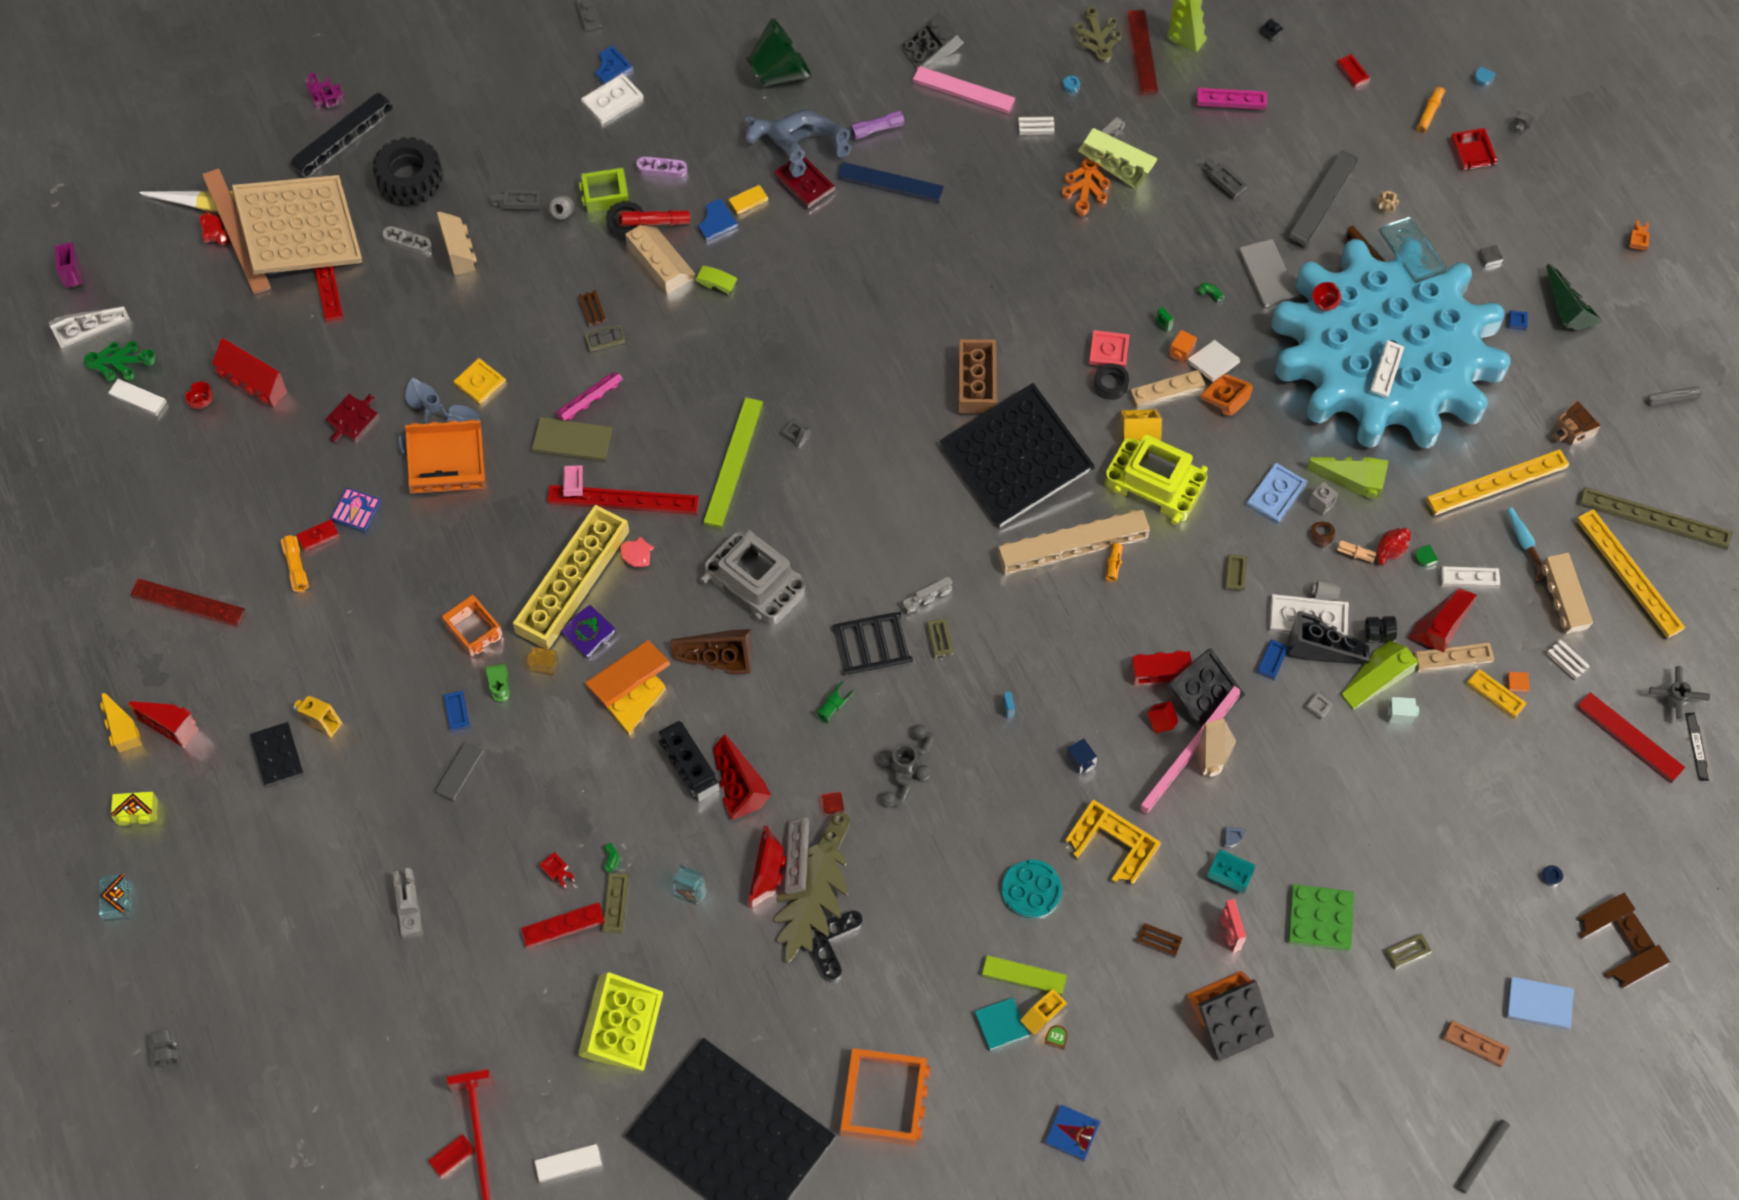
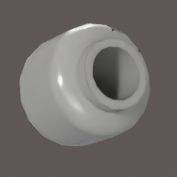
M565 195L557 196L549 203L550 214L559 220L569 217L574 211L573 201Z

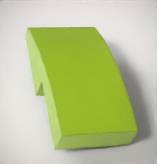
M702 266L695 281L709 289L714 286L729 295L738 278L724 271Z

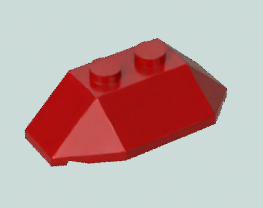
M763 825L748 898L750 908L755 907L777 892V887L781 886L783 881V874H780L781 867H785L787 855H784L783 846L769 827Z

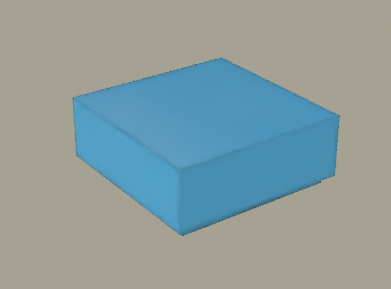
M1011 691L1005 692L1003 695V705L1006 717L1011 718L1015 716V705Z

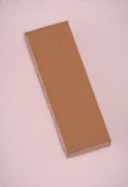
M1451 1020L1443 1038L1444 1041L1500 1068L1503 1066L1510 1047Z

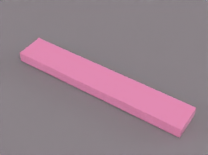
M920 66L913 78V83L1006 114L1010 113L1015 103L1014 97Z

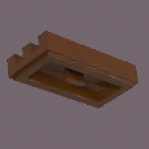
M593 290L590 294L586 292V295L583 296L579 294V300L589 327L605 323L606 317L596 290ZM591 298L595 299L601 319H598ZM584 300H588L595 321H591Z
M1144 923L1137 943L1175 958L1183 937ZM1143 937H1147V938L1152 939V940H1154V941H1156V942H1158V943L1165 944V945H1167V946L1173 947L1174 950H1171V949H1169V948H1166V947H1163V946L1158 945V944H1156V943H1153V942H1150V941H1148V940H1145V939H1143Z

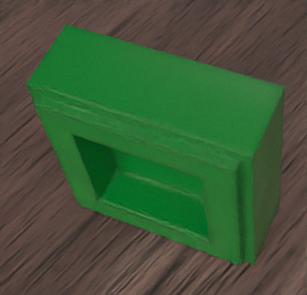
M1163 306L1157 311L1156 321L1168 332L1173 327L1174 318Z

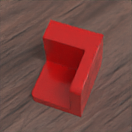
M1171 701L1154 704L1147 712L1155 733L1173 730L1179 722Z

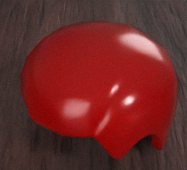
M1323 282L1314 288L1312 299L1321 311L1334 310L1341 303L1342 295L1335 283Z
M204 381L192 383L191 390L185 392V402L192 409H204L213 400L212 388Z

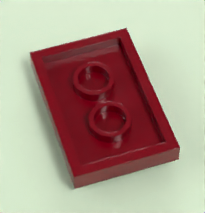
M805 156L803 157V162L806 164L804 174L799 177L792 176L789 171L791 160L774 171V176L807 208L835 190V185Z

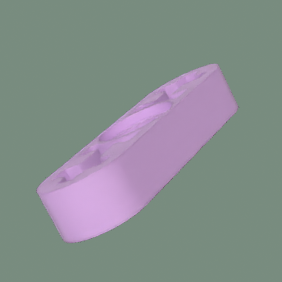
M641 157L637 160V170L642 175L683 178L688 172L687 164L681 160ZM660 165L667 166L665 170H659L657 167Z

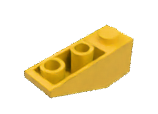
M106 693L101 694L103 699L100 702L101 709L107 715V718L104 719L105 725L108 730H111L112 734L109 736L111 746H115L119 753L142 746L140 733L135 722Z

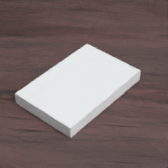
M622 73L581 98V103L603 124L642 100L643 94Z

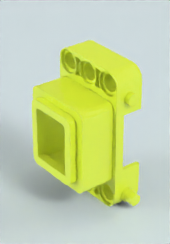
M1149 435L1143 436L1141 441L1127 438L1123 441L1107 469L1105 486L1125 497L1129 491L1160 505V513L1172 518L1171 522L1177 525L1179 521L1188 519L1204 490L1208 478L1206 474L1208 468L1203 465L1201 468L1191 465L1192 455ZM1150 453L1176 464L1170 478H1165L1139 466L1143 456L1148 458Z

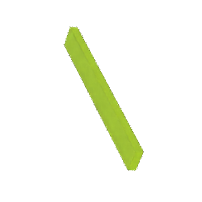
M745 397L704 519L705 526L718 529L723 528L763 407V401Z

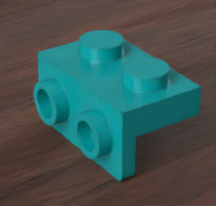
M1219 849L1207 877L1244 894L1256 865Z

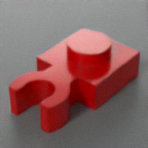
M556 852L539 864L540 868L552 881L558 878L560 886L564 889L567 887L565 882H563L565 878L571 879L572 882L575 881L572 873L565 872L568 869V865Z

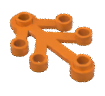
M1089 158L1082 162L1081 168L1065 175V183L1071 186L1062 189V197L1070 199L1072 193L1082 188L1081 198L1075 205V211L1080 216H1084L1089 212L1090 204L1087 201L1089 189L1096 195L1097 203L1105 204L1108 196L1101 190H1108L1110 187L1109 179L1099 172V165ZM1085 174L1082 180L1074 183L1075 178ZM1092 175L1099 181V187L1092 181Z

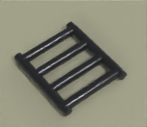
M901 612L832 625V629L837 633L843 658L844 676L913 662L912 656H909L900 621L902 618ZM893 621L901 657L890 659L882 622ZM874 624L883 660L871 663L862 627ZM855 628L864 665L852 667L844 630Z

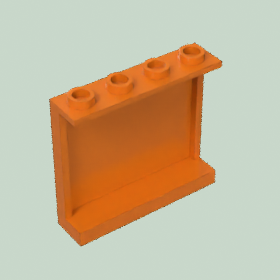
M471 419L464 422L449 421L447 423L430 422L429 424L412 423L405 425L410 494L486 489L481 420ZM437 470H443V472L458 471V476L420 478V473H435Z

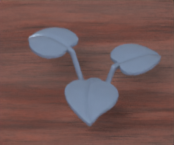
M413 377L409 381L405 392L406 403L414 409L424 406L423 424L427 423L428 414H435L439 409L445 417H448L447 422H464L471 419L480 420V415L476 411L463 405H453L449 407L448 413H446L443 404H439V396L430 385L420 382ZM404 430L400 434L398 442L400 451L407 454L406 430Z

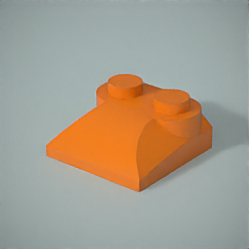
M1224 374L1215 380L1200 397L1210 404L1219 407L1224 415H1233L1250 399L1253 388L1251 383Z

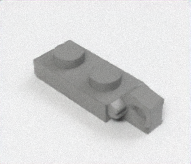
M946 577L916 592L914 596L902 602L907 613L916 611L918 605L929 604L935 597L947 595L952 589L953 582L950 577Z

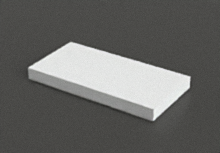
M1272 594L1269 631L1290 633L1298 611L1321 618L1322 623L1329 627L1331 625L1337 627L1336 631L1346 636L1348 635L1349 602Z

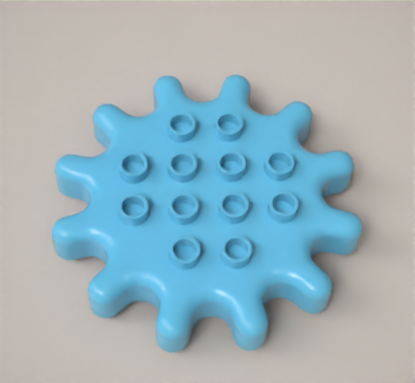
M1352 239L1345 245L1340 261L1343 269L1342 272H1329L1315 262L1302 264L1299 268L1295 285L1297 290L1309 302L1302 304L1283 301L1276 306L1272 318V328L1274 331L1293 337L1300 344L1286 348L1279 354L1275 368L1277 377L1283 381L1306 379L1314 383L1317 390L1310 397L1306 410L1307 417L1313 422L1322 423L1337 412L1344 411L1354 415L1359 422L1357 439L1365 447L1372 448L1377 446L1381 441L1385 427L1391 424H1400L1408 428L1417 445L1423 448H1430L1436 444L1442 429L1438 414L1444 412L1453 413L1468 424L1480 422L1488 406V400L1486 395L1476 388L1473 381L1501 382L1505 378L1511 364L1510 356L1506 351L1487 346L1482 341V338L1493 336L1499 331L1505 316L1503 307L1497 303L1475 305L1466 301L1462 295L1467 291L1471 281V268L1465 263H1456L1443 273L1427 271L1421 264L1422 247L1415 240L1402 242L1394 260L1379 261L1372 257L1367 245L1363 241ZM1323 282L1335 283L1342 295L1341 303L1336 309L1321 311L1315 305L1312 293L1318 284ZM1389 340L1404 346V350L1389 397L1384 398L1369 392L1384 344Z

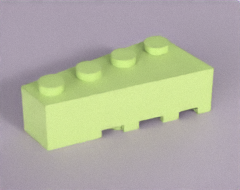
M1095 128L1091 130L1078 152L1136 190L1158 159Z

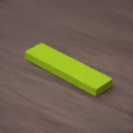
M988 955L982 977L1047 993L1054 989L1060 996L1063 995L1067 977L1066 974Z

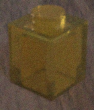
M533 647L532 654L529 653L527 665H530L531 673L555 675L558 663L557 651Z

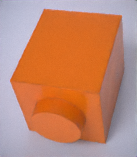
M1180 330L1170 346L1169 355L1173 359L1185 363L1195 348L1197 337Z

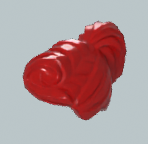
M1396 528L1384 533L1376 549L1377 560L1380 565L1383 566L1387 559L1396 560L1406 553L1412 534L1408 528Z

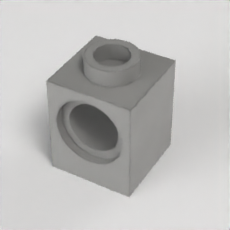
M1323 482L1312 493L1308 505L1323 516L1335 504L1338 493Z

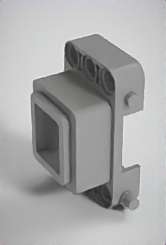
M750 530L745 534L742 532L734 533L705 562L706 572L700 578L704 584L710 580L722 590L725 587L751 606L752 613L756 619L762 620L769 626L778 624L805 596L806 592L805 580L798 572L790 569V561ZM749 550L757 555L762 554L774 564L760 580H755L736 565ZM712 568L718 569L716 571H711ZM796 586L801 587L800 589H793ZM770 612L776 613L775 615H772V616H771V615H768V613H770Z

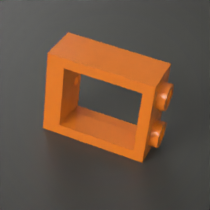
M471 595L442 615L446 628L471 657L481 653L487 645L498 641L500 636H502L499 624L474 595ZM477 611L491 630L469 644L456 629L455 625Z

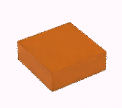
M1508 672V690L1511 692L1528 693L1530 690L1528 672Z

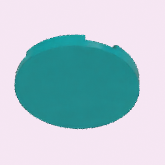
M1028 859V861L1012 865L1007 870L1002 881L1001 891L1005 904L1013 913L1023 918L1037 919L1047 916L1056 909L1062 896V884L1056 870L1052 866L1040 860Z

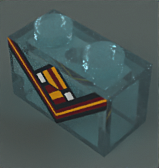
M680 865L672 882L674 895L679 899L698 905L699 900H703L707 892L703 873Z
M125 874L99 877V916L104 922L129 919V912H132V902L129 900V893L132 892V882L127 879Z

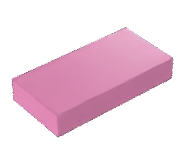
M582 465L564 466V496H583Z

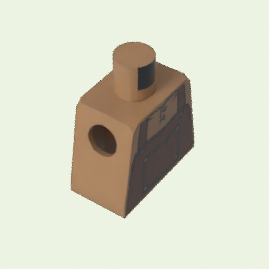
M1576 401L1558 418L1555 425L1557 431L1553 432V438L1557 442L1565 439L1570 445H1574L1596 436L1601 424L1579 401Z

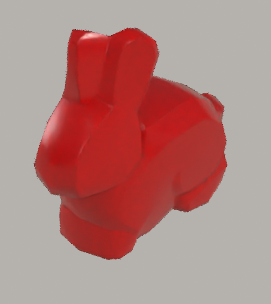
M206 211L205 214L199 216L204 244L217 241L218 245L223 246L229 242L230 238L227 231L223 227L222 220L217 215Z

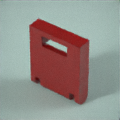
M1485 128L1451 134L1450 140L1462 170L1490 166L1491 163L1492 165H1497L1498 159ZM1474 137L1477 139V141L1463 143L1464 139Z

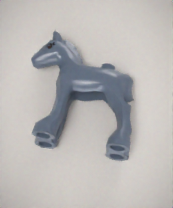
M799 110L780 120L770 121L745 116L748 123L746 125V142L752 144L763 135L770 136L778 148L787 153L791 160L789 171L794 177L803 175L806 169V164L803 162L805 152L797 143L803 138L826 136L834 142V150L840 158L848 156L851 151V145L847 142L850 137V131L811 110Z

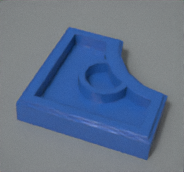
M612 45L599 53L602 64L595 72V77L604 85L622 73L624 75L628 74L633 70V66Z
M721 198L705 205L707 217L698 225V229L706 241L738 227L737 221Z

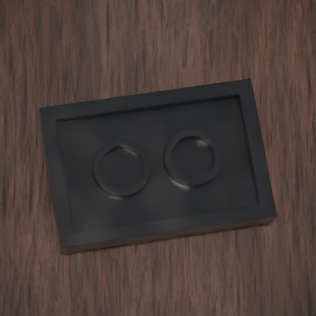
M288 722L250 734L266 788L305 776Z

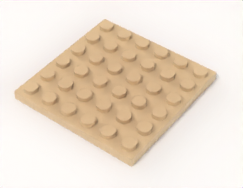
M339 175L232 185V192L253 275L362 263L361 253Z

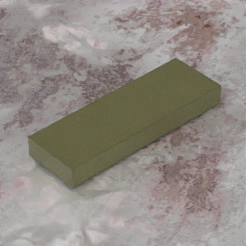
M609 873L604 911L606 923L603 924V933L623 934L629 874Z

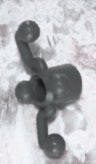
M918 724L912 730V734L917 740L926 739L922 748L903 743L896 746L893 753L885 750L879 755V762L883 766L892 764L897 783L904 785L899 798L891 791H887L882 795L881 800L886 807L894 805L900 807L906 803L912 789V782L910 780L913 774L919 780H926L930 777L931 771L928 766H917L921 756H925L929 752L934 742V735L927 731L924 725ZM907 758L911 760V763L901 764L898 760Z

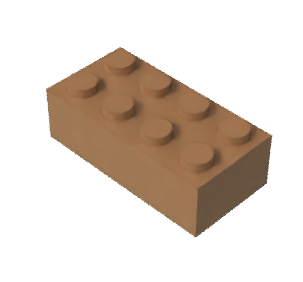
M959 339V413L983 414L996 406L997 403L996 340Z

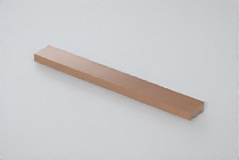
M220 169L202 174L253 294L256 295L271 289L265 273L253 275L238 211Z

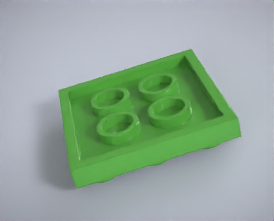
M1293 884L1289 944L1350 952L1354 891Z

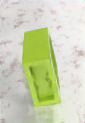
M623 168L581 174L582 181L579 182L580 191L585 194L581 196L583 206H587L588 213L609 210L617 202L629 201ZM618 181L620 194L590 198L588 186Z

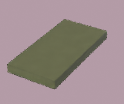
M540 417L532 450L537 453L606 462L613 427Z

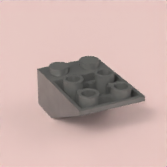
M938 12L900 46L918 69L919 66L926 67L951 55L964 42L943 15Z

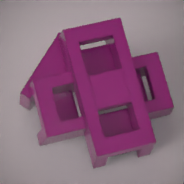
M311 72L309 74L306 86L317 108L325 105L329 108L338 105L339 101L344 99V92L341 91L340 84L332 86L328 77H326V82L319 83L316 73Z

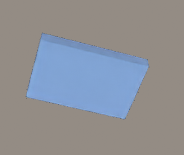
M1275 463L1249 498L1246 506L1279 524L1308 481Z
M1511 977L1507 1018L1569 1030L1571 1028L1574 988Z

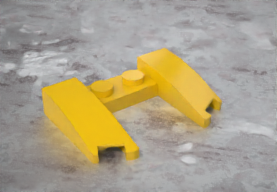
M1093 799L1066 838V842L1073 844L1076 849L1073 854L1078 859L1098 830L1105 831L1132 849L1112 878V881L1118 882V879L1131 880V884H1134L1160 848L1161 842Z

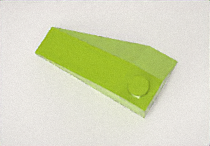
M1310 457L1307 470L1368 498H1380L1388 461L1370 457H1363V461H1352V457H1345V460L1336 461L1333 457Z
M1389 641L1374 651L1370 656V662L1364 664L1341 696L1354 710L1414 672L1419 661L1406 646Z

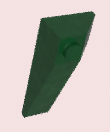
M1548 263L1546 268L1563 325L1578 331L1602 323L1603 321L1594 309L1581 300L1583 297L1571 287L1572 284L1565 276Z

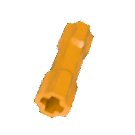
M288 535L281 540V544L290 570L289 577L292 589L299 593L309 588L306 572L302 567L297 536Z

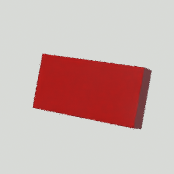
M1352 54L1337 60L1336 64L1355 88L1370 81L1369 75Z
M462 1134L428 1161L442 1179L476 1151Z

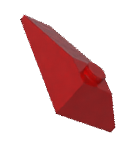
M723 735L713 747L716 767L721 772L722 780L719 782L720 787L724 788V806L731 819L735 820L760 809L771 797V794L764 780L727 735Z

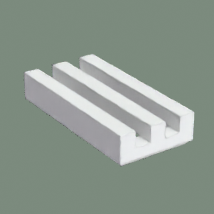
M1019 117V135H1054V117Z
M1562 640L1546 653L1574 680L1590 667ZM1555 651H1556L1562 658H1564V661L1555 653ZM1569 665L1575 668L1578 672L1574 671Z

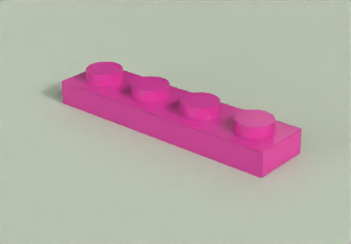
M1198 88L1197 106L1266 110L1267 92Z
M611 372L554 412L556 417L564 421L572 419L576 412L588 408L590 402L602 398L607 390L616 388L619 385L618 383L623 380L619 373Z

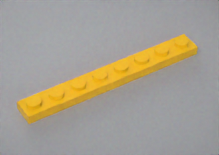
M1559 449L1428 496L1426 501L1433 514L1438 515L1566 469L1569 463Z
M1593 509L1579 516L1576 521L1668 639L1682 632L1685 626Z

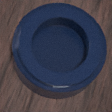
M1549 865L1541 874L1542 881L1548 886H1557L1563 879V872L1559 867Z

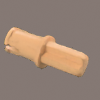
M1340 541L1337 547V551L1353 556V559L1359 558L1373 563V557L1376 555L1375 551L1362 548L1359 544L1356 546Z

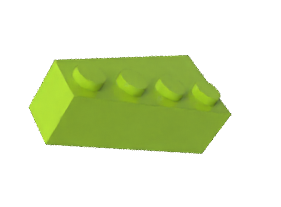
M1173 0L1167 38L1197 53L1207 39L1204 34L1205 23L1202 22V17L1204 16L1201 10L1202 0Z

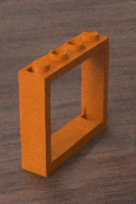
M852 1048L840 1130L841 1136L916 1146L917 1139L921 1140L923 1127H919V1120L924 1119L925 1106H921L922 1098H927L928 1086H924V1081L930 1075L931 1066L927 1065V1058ZM860 1060L920 1068L911 1133L851 1125Z

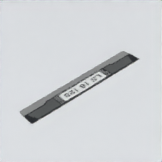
M1685 713L1699 781H1714L1701 713Z

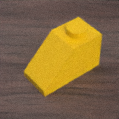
M1052 989L1020 1021L1028 1030L1036 1035L1067 1005V1002Z

